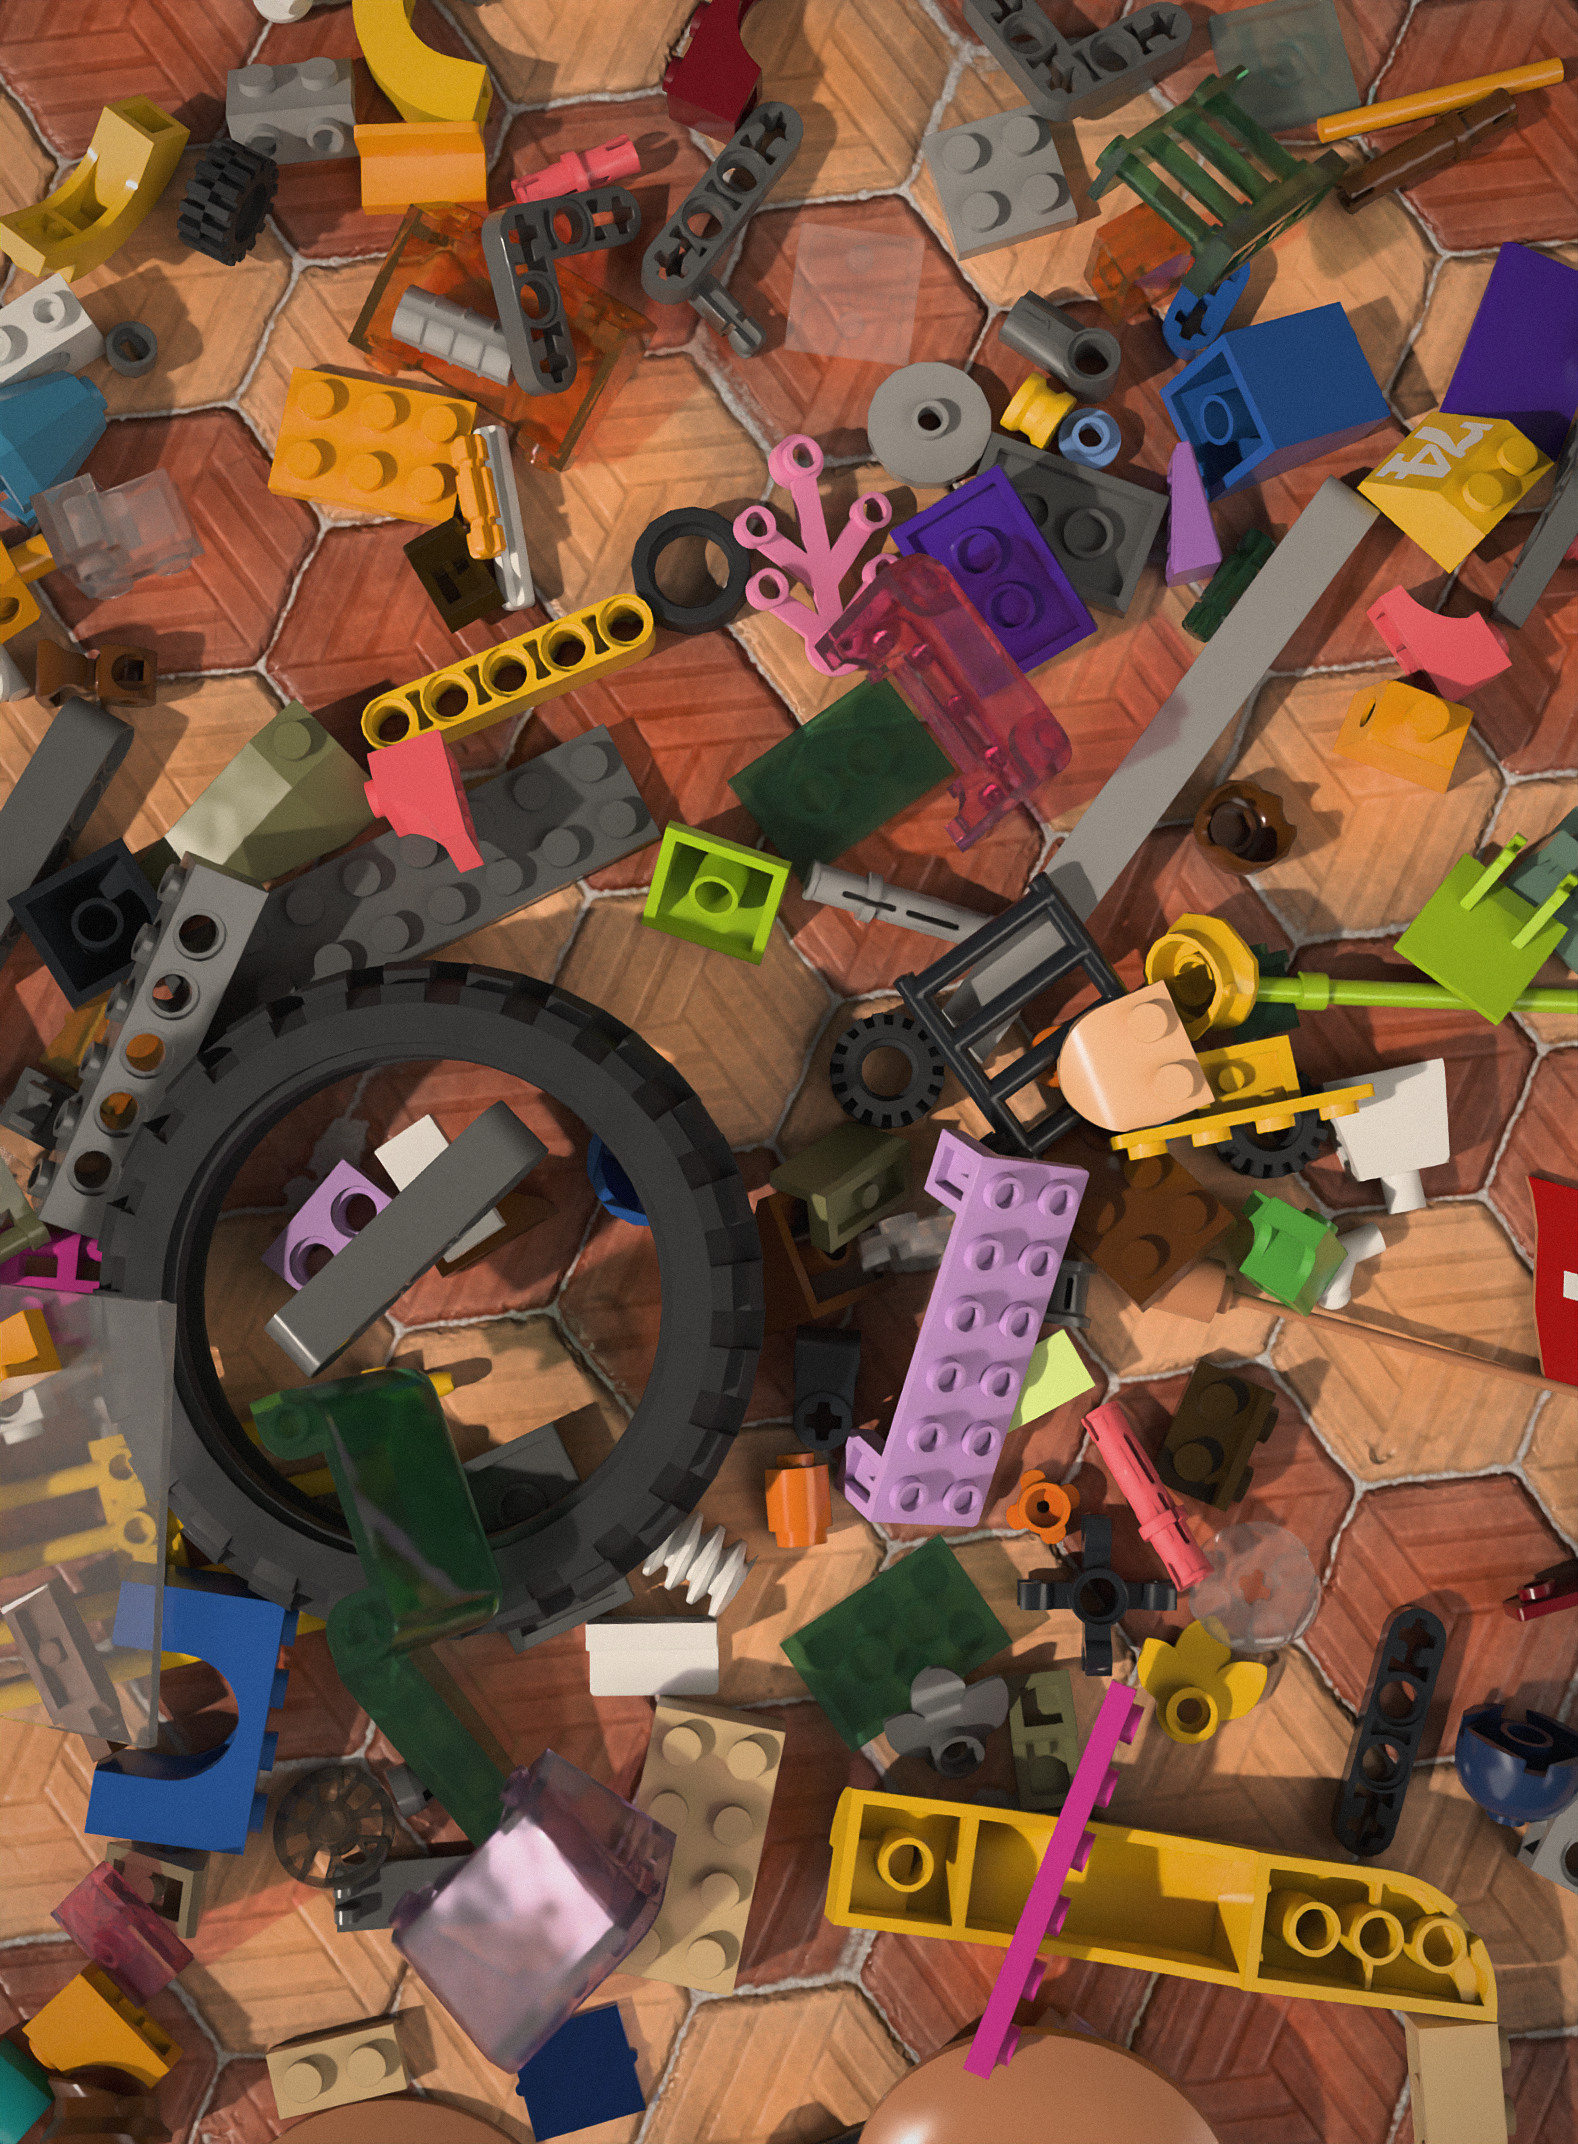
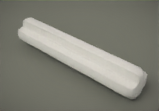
M485 426L476 429L473 434L482 435L487 442L490 460L485 461V466L492 469L501 518L496 519V524L503 526L507 545L506 550L501 556L493 558L497 585L507 602L502 605L504 610L518 611L532 607L535 603V596L509 442L503 426Z

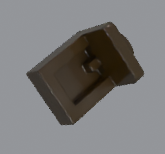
M456 517L448 519L403 546L405 555L452 634L507 603L483 561L474 559L470 555L466 537L467 533Z

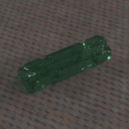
M1251 528L1246 532L1234 549L1236 555L1230 554L1200 596L1202 602H1195L1182 621V628L1190 636L1203 643L1210 641L1223 623L1221 617L1229 615L1257 576L1258 572L1256 569L1261 570L1276 550L1275 542L1255 528Z

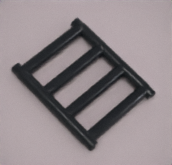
M1045 871L1036 874L1027 884L1030 892L921 973L915 976L913 971L897 977L893 982L894 987L902 996L903 1002L994 1131L1004 1132L1006 1138L1014 1137L1019 1141L1020 1150L1023 1151L1025 1148H1028L1035 1155L1034 1160L1042 1161L1044 1158L1040 1154L1085 1119L1077 1114L1066 1101L1026 1131L1006 1103V1100L1057 1062L1069 1028L1080 1016L1095 1007L1131 993L1065 896ZM1045 913L1065 942V945L957 1026L953 1027L932 996ZM1081 965L1101 994V997L990 1080L969 1048Z

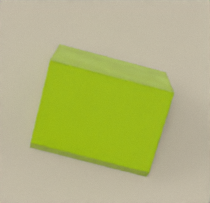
M670 820L665 830L641 925L760 966L792 877V862Z

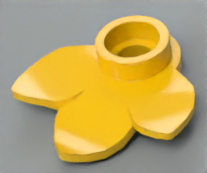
M1214 1615L1201 1617L1187 1625L1178 1636L1174 1647L1162 1640L1147 1637L1138 1655V1677L1144 1689L1157 1700L1156 1716L1159 1725L1170 1738L1183 1744L1203 1742L1215 1733L1220 1721L1246 1716L1255 1707L1267 1681L1266 1665L1253 1661H1231V1651L1227 1635L1221 1623ZM1187 1698L1197 1700L1199 1704L1198 1715L1190 1721L1180 1720L1177 1716L1178 1704Z

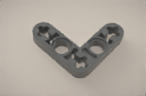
M963 0L962 13L971 28L1032 107L1043 118L1053 122L1073 120L1174 67L1183 60L1192 34V20L1184 9L1170 2H1157L1070 46L1035 0H1002L1001 7L995 0ZM1155 30L1158 35L1150 39L1152 31ZM1027 34L1039 40L1042 48L1032 53H1023L1016 50L1009 40L1014 36ZM1171 34L1173 39L1169 40L1166 35ZM1106 52L1116 53L1126 60L1128 66L1120 71H1109L1102 68L1095 58ZM1051 80L1058 87L1053 91L1050 89ZM1070 87L1072 88V92L1070 94H1067V92L1064 89Z
M611 186L516 204L490 213L483 222L481 230L482 246L513 373L518 385L524 392L533 397L562 393L570 388L575 381L577 373L575 351L553 260L609 249L627 244L636 238L641 227V211L637 200L623 187ZM557 210L563 212L571 224L572 235L568 244L562 242L554 230L553 220ZM612 212L615 224L611 223L594 227L592 215ZM508 230H517L520 243L510 242ZM527 264V272L516 273L515 266ZM525 284L533 289L538 298L539 310L535 319L527 316L520 303L521 289ZM543 330L544 337L532 340L531 332ZM548 359L550 364L549 372L542 373L540 360Z
M1578 418L1562 448L1551 499L1504 578L1489 610L1488 618L1514 630H1519L1523 626L1578 534Z

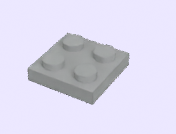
M1031 104L922 137L921 150L958 262L1076 226L1078 214L1047 120Z

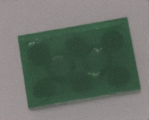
M879 669L727 780V786L780 857L792 862V873L803 886L807 871L813 860L821 861L820 863L830 866L954 775L955 769Z
M939 1532L779 1641V1645L852 1753L884 1732L883 1720L903 1710H911L910 1691L912 1682L925 1667L932 1664L945 1665L952 1668L961 1677H964L1013 1643Z

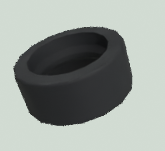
M697 507L670 510L650 522L636 541L631 567L637 597L644 600L649 606L653 620L669 631L687 635L714 632L732 621L747 601L746 585L752 577L748 548L742 546L736 540L733 533L734 524L717 512ZM691 535L708 538L718 545L728 560L730 571L727 585L719 597L707 605L693 608L676 605L666 598L656 583L654 572L657 558L665 546L679 537Z

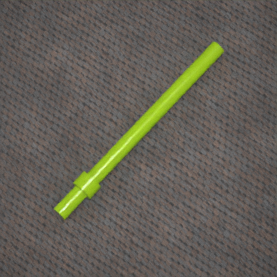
M1299 971L1296 978L1259 976V989L1256 1002L1294 1003L1297 1010L1324 1011L1327 1005L1474 1010L1440 983L1329 979L1326 972ZM1526 987L1509 1012L1578 1014V989Z

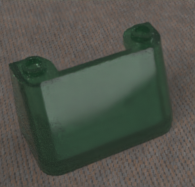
M396 1366L282 1390L249 1403L259 1436L266 1449L275 1456L287 1460H298L324 1452L369 1586L338 1601L329 1613L326 1624L327 1642L339 1676L390 1661L481 1627L495 1617L501 1608L504 1596L502 1581L438 1393L431 1379L419 1369Z

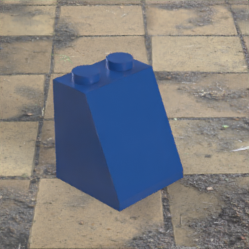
M1340 301L1223 333L1159 391L1181 442L1189 440V443L1193 444L1209 503L1224 499L1356 443L1391 416L1382 391L1375 380Z

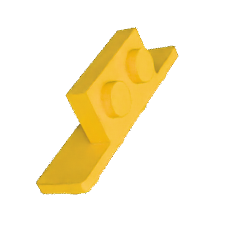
M1288 1035L1196 1053L1195 1055L1215 1101L1170 1120L1171 1125L1109 1138L1111 1151L1127 1148L1129 1159L1136 1160L1168 1153L1166 1140L1188 1135L1192 1137L1193 1146L1198 1147L1231 1140L1230 1127L1255 1122L1257 1134L1296 1126L1294 1113L1318 1108L1321 1121L1360 1113L1358 1100L1376 1095L1373 1083L1302 1097Z

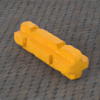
M480 434L461 435L455 437L449 448L453 468L460 470V475L455 476L464 525L471 527V533L466 534L469 552L477 560L497 558L506 550L507 545L503 526L496 524V519L501 518L492 469L485 466V461L490 460L487 442Z

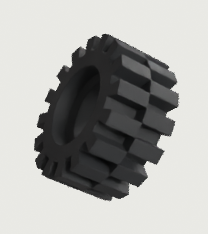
M226 137V139H218L216 146L210 145L205 151V162L199 159L194 169L197 174L193 181L188 180L185 190L189 191L186 199L181 200L179 211L184 214L177 220V229L181 230L178 237L183 244L231 267L235 266L236 261L241 262L245 259L246 249L249 251L253 249L256 245V234H262L266 226L263 221L266 214H271L274 206L270 201L277 194L278 184L274 182L279 177V169L275 168L277 163L274 160Z
M883 1012L875 1013L871 1017L863 1020L861 1018L853 1023L837 1041L830 1062L831 1089L835 1099L837 1098L841 1104L842 1109L849 1116L851 1115L857 1119L859 1123L882 1130H891V1128L896 1127L902 1128L922 1118L938 1099L945 1080V1060L917 1020H910L905 1017V1014L896 1012L894 1015L883 1014ZM880 1047H893L903 1052L909 1059L912 1067L911 1081L906 1089L899 1094L882 1096L871 1091L865 1084L862 1077V1064L867 1055L873 1050Z
M1303 1071L1297 1073L1302 1097L1322 1093L1320 1087L1313 1088L1309 1083L1311 1080L1310 1076ZM1318 1108L1294 1113L1296 1126L1291 1127L1287 1137L1275 1146H1264L1253 1141L1247 1134L1244 1124L1230 1127L1231 1140L1213 1144L1217 1146L1220 1152L1217 1156L1223 1163H1230L1234 1167L1233 1171L1241 1175L1254 1176L1255 1179L1278 1178L1296 1173L1305 1168L1304 1165L1307 1162L1314 1160L1321 1152L1318 1150L1321 1142L1326 1141L1329 1130L1324 1129L1325 1120L1321 1121Z

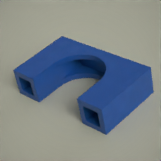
M135 1560L125 1581L115 1643L182 1653L206 1661L215 1667L230 1684L238 1704L239 1721L235 1729L225 1740L215 1747L198 1754L174 1756L124 1748L99 1760L94 1770L84 1833L243 1856L249 1832L262 1833L269 1794L257 1792L260 1770L272 1772L279 1732L267 1729L271 1708L283 1709L290 1670L278 1668L282 1645L294 1647L300 1610L295 1609L290 1612L248 1589L249 1582L239 1575Z

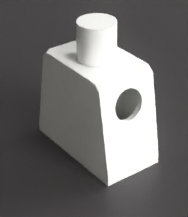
M1443 1058L1314 1086L1313 1088L1320 1087L1322 1093L1373 1083L1376 1096L1358 1100L1360 1113L1325 1120V1127L1329 1130V1137L1344 1173L1350 1183L1380 1177L1388 1214L1427 1207L1418 1169L1449 1163L1450 1158L1446 1079Z

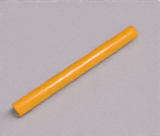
M1555 57L1317 119L1319 139L1322 143L1440 114L1447 110L1467 107L1489 95L1498 87H1503L1510 95L1560 83L1564 78L1563 65L1560 58Z

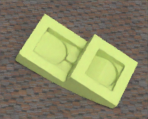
M1061 1328L1036 1342L1007 1433L1096 1386L1064 1329Z

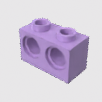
M342 1159L262 1255L260 1260L299 1291L313 1278L307 1270L306 1259L314 1247L323 1244L330 1248L335 1256L359 1233L349 1224L347 1219V1208L354 1198L360 1195L369 1196L376 1205L378 1215L396 1196L353 1161Z

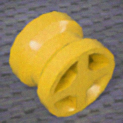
M1034 371L1010 402L1002 416L1000 425L1009 431H1022L1030 437L1031 446L1045 450L1059 432L1064 420L1071 413L1077 399L1067 392L1057 394L1047 387L1046 378L1037 371Z

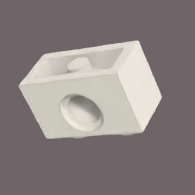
M59 272L0 309V388L63 370L73 374L107 352L106 339Z

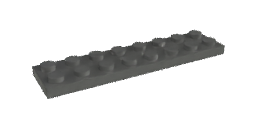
M603 723L466 792L485 865L460 873L446 848L437 841L417 834H409L399 838L393 829L270 891L199 1048L201 1054L227 1033V1027L263 1003L274 1002L301 989L302 984L347 969L353 971L385 965L386 962L423 960L662 839L605 724ZM210 922L182 935L185 941H196L204 937L209 930ZM176 974L164 976L172 996L175 997L184 986V977Z

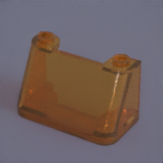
M450 201L411 203L347 342L365 352L363 360L379 372L390 376H397L400 370L408 372L419 370L468 401L476 402L481 409L519 431L516 440L524 449L522 457L535 468L551 474H555L556 471L564 472L571 469L647 351L658 327L637 310L553 260L577 362L575 381L569 389L562 393L533 397L523 391L516 379L510 387H506L485 377L478 378L477 374L457 365L449 366L447 361L429 353H420L419 349L392 338L391 332L396 309L404 292L412 284L437 295L443 294L446 299L467 308L472 306L474 311L498 320L500 316L482 246L481 230L486 218ZM508 232L511 243H520L519 238ZM527 264L515 266L517 274L528 271ZM525 284L521 289L520 303L527 316L535 319L539 310L538 298L533 289ZM543 330L531 332L532 340L544 337ZM548 359L540 360L542 373L549 372L550 364Z

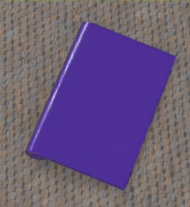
M1504 242L1500 248L1499 255L1439 412L1509 420L1553 462H1556L1578 406V271L1515 242Z

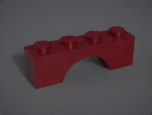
M703 0L700 3L689 31V36L693 40L684 58L676 55L672 59L663 80L662 90L667 93L670 119L727 145L749 115L757 108L762 97V68L745 49L740 33L747 16L762 0H712L711 3Z

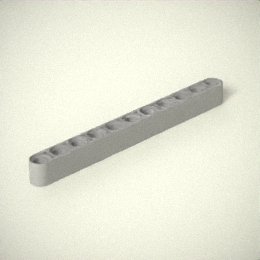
M1332 474L1323 483L1043 870L1060 889L1083 924L1381 513V510L1376 505ZM1045 913L974 965L942 1010L953 1027L957 1026L1065 945V942ZM1021 1010L969 1048L979 1063L983 1064Z

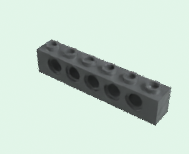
M185 851L179 866L172 863L167 868L157 893V899L163 903L153 925L144 923L136 936L131 951V959L135 960L136 963L127 984L118 982L107 1002L105 1018L110 1020L103 1038L100 1043L92 1041L82 1058L78 1075L84 1080L75 1101L65 1100L57 1114L53 1126V1136L58 1137L49 1159L40 1158L30 1175L27 1194L32 1196L31 1201L38 1220L99 1240L106 1203L113 1202L124 1172L120 1164L141 1123L150 1120L166 1097L164 1089L198 1053L269 895V892L257 879L189 851ZM205 915L210 918L209 930L201 939L184 941L179 938L181 925L189 917ZM170 974L184 977V986L175 997L166 1000L153 997V988L162 977ZM146 1033L158 1037V1044L149 1055L138 1058L126 1054L127 1046L134 1037ZM123 1092L133 1096L128 1109L120 1114L107 1115L100 1111L101 1104L111 1094ZM99 1151L107 1155L104 1164L93 1172L86 1173L74 1169L78 1158L87 1152Z

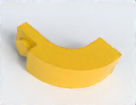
M352 0L353 19L371 76L388 104L408 123L478 121L483 133L493 96L487 65L449 57L425 45L411 28L416 0Z
M143 94L105 105L87 153L65 184L44 201L0 217V249L11 257L16 266L32 273L37 278L53 272H59L64 280L70 284L89 274L111 257L126 242L152 210L178 165L191 131Z

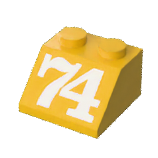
M1431 412L1360 483L1357 489L1450 574L1555 463L1509 420Z

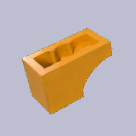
M97 1957L22 2029L30 2038L29 2046L36 2058L50 2069L58 2068L66 2078L77 2068L105 2065L131 2073L151 2089L170 2071L184 2053V2050Z

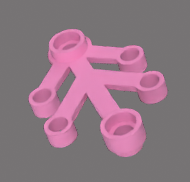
M793 434L783 439L774 447L769 456L768 467L774 481L785 489L791 490L803 550L776 530V521L773 514L762 506H751L743 511L734 521L733 533L736 540L742 546L749 549H757L811 590L815 612L788 594L789 585L786 577L780 571L773 568L762 569L749 579L746 585V597L749 603L758 610L770 611L804 637L806 656L816 670L827 676L842 677L852 673L863 663L867 652V641L862 628L882 597L899 587L904 580V566L899 558L890 553H881L865 564L862 570L863 584L844 610H842L838 584L870 535L876 533L890 522L892 506L889 500L879 492L872 491L862 495L852 504L849 512L850 520L830 549L816 481L824 466L823 453L819 445L812 438L802 434ZM793 449L800 450L807 457L809 462L807 468L796 464L793 459ZM864 504H870L877 510V522H872L865 517L863 512ZM747 518H754L760 522L763 528L762 537H756L748 531L746 526ZM876 565H882L888 569L891 575L889 584H885L877 578L875 572ZM760 580H766L774 586L776 592L774 599H767L761 594L759 590ZM831 634H838L843 639L846 645L844 654L838 653L832 648L830 644Z

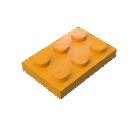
M293 367L267 487L275 495L438 526L452 517L457 518L460 500L455 476L460 475V470L453 468L449 447L455 437L466 434L470 435L476 430L480 412L479 406L476 402Z

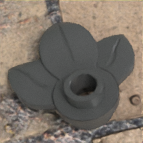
M939 1664L929 1665L912 1682L910 1691L911 1710L894 1713L883 1720L885 1736L889 1745L896 1753L903 1757L925 1758L928 1766L943 1777L961 1779L970 1776L983 1763L987 1745L986 1737L1001 1726L1006 1719L1009 1706L1007 1685L1001 1675L995 1674L966 1686L962 1677L952 1668Z

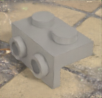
M316 57L302 63L273 66L251 64L242 69L228 70L226 119L232 140L274 160L277 165L359 156L360 154L354 141V126L357 125L356 78L351 57L340 59Z

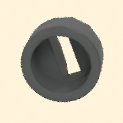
M126 321L114 326L107 335L106 350L108 360L113 369L122 376L139 378L154 368L158 358V346L155 334L149 327L139 322ZM128 342L139 361L131 362L120 345Z
M413 1760L402 1762L385 1770L404 1819L422 1812L433 1803L438 1794V1781L434 1778V1771L426 1763Z

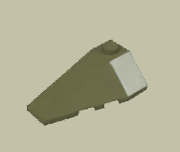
M295 698L241 749L138 865L156 894L167 868L172 863L179 866L185 851L255 878L260 883L272 878L276 880L293 872V868L326 853L330 855L349 846L378 819L371 810L364 789V782L372 780V778ZM198 915L191 916V917H189L188 919H186L184 922H186V921H188V920H190V919H192V918H194V917H196V916H198Z

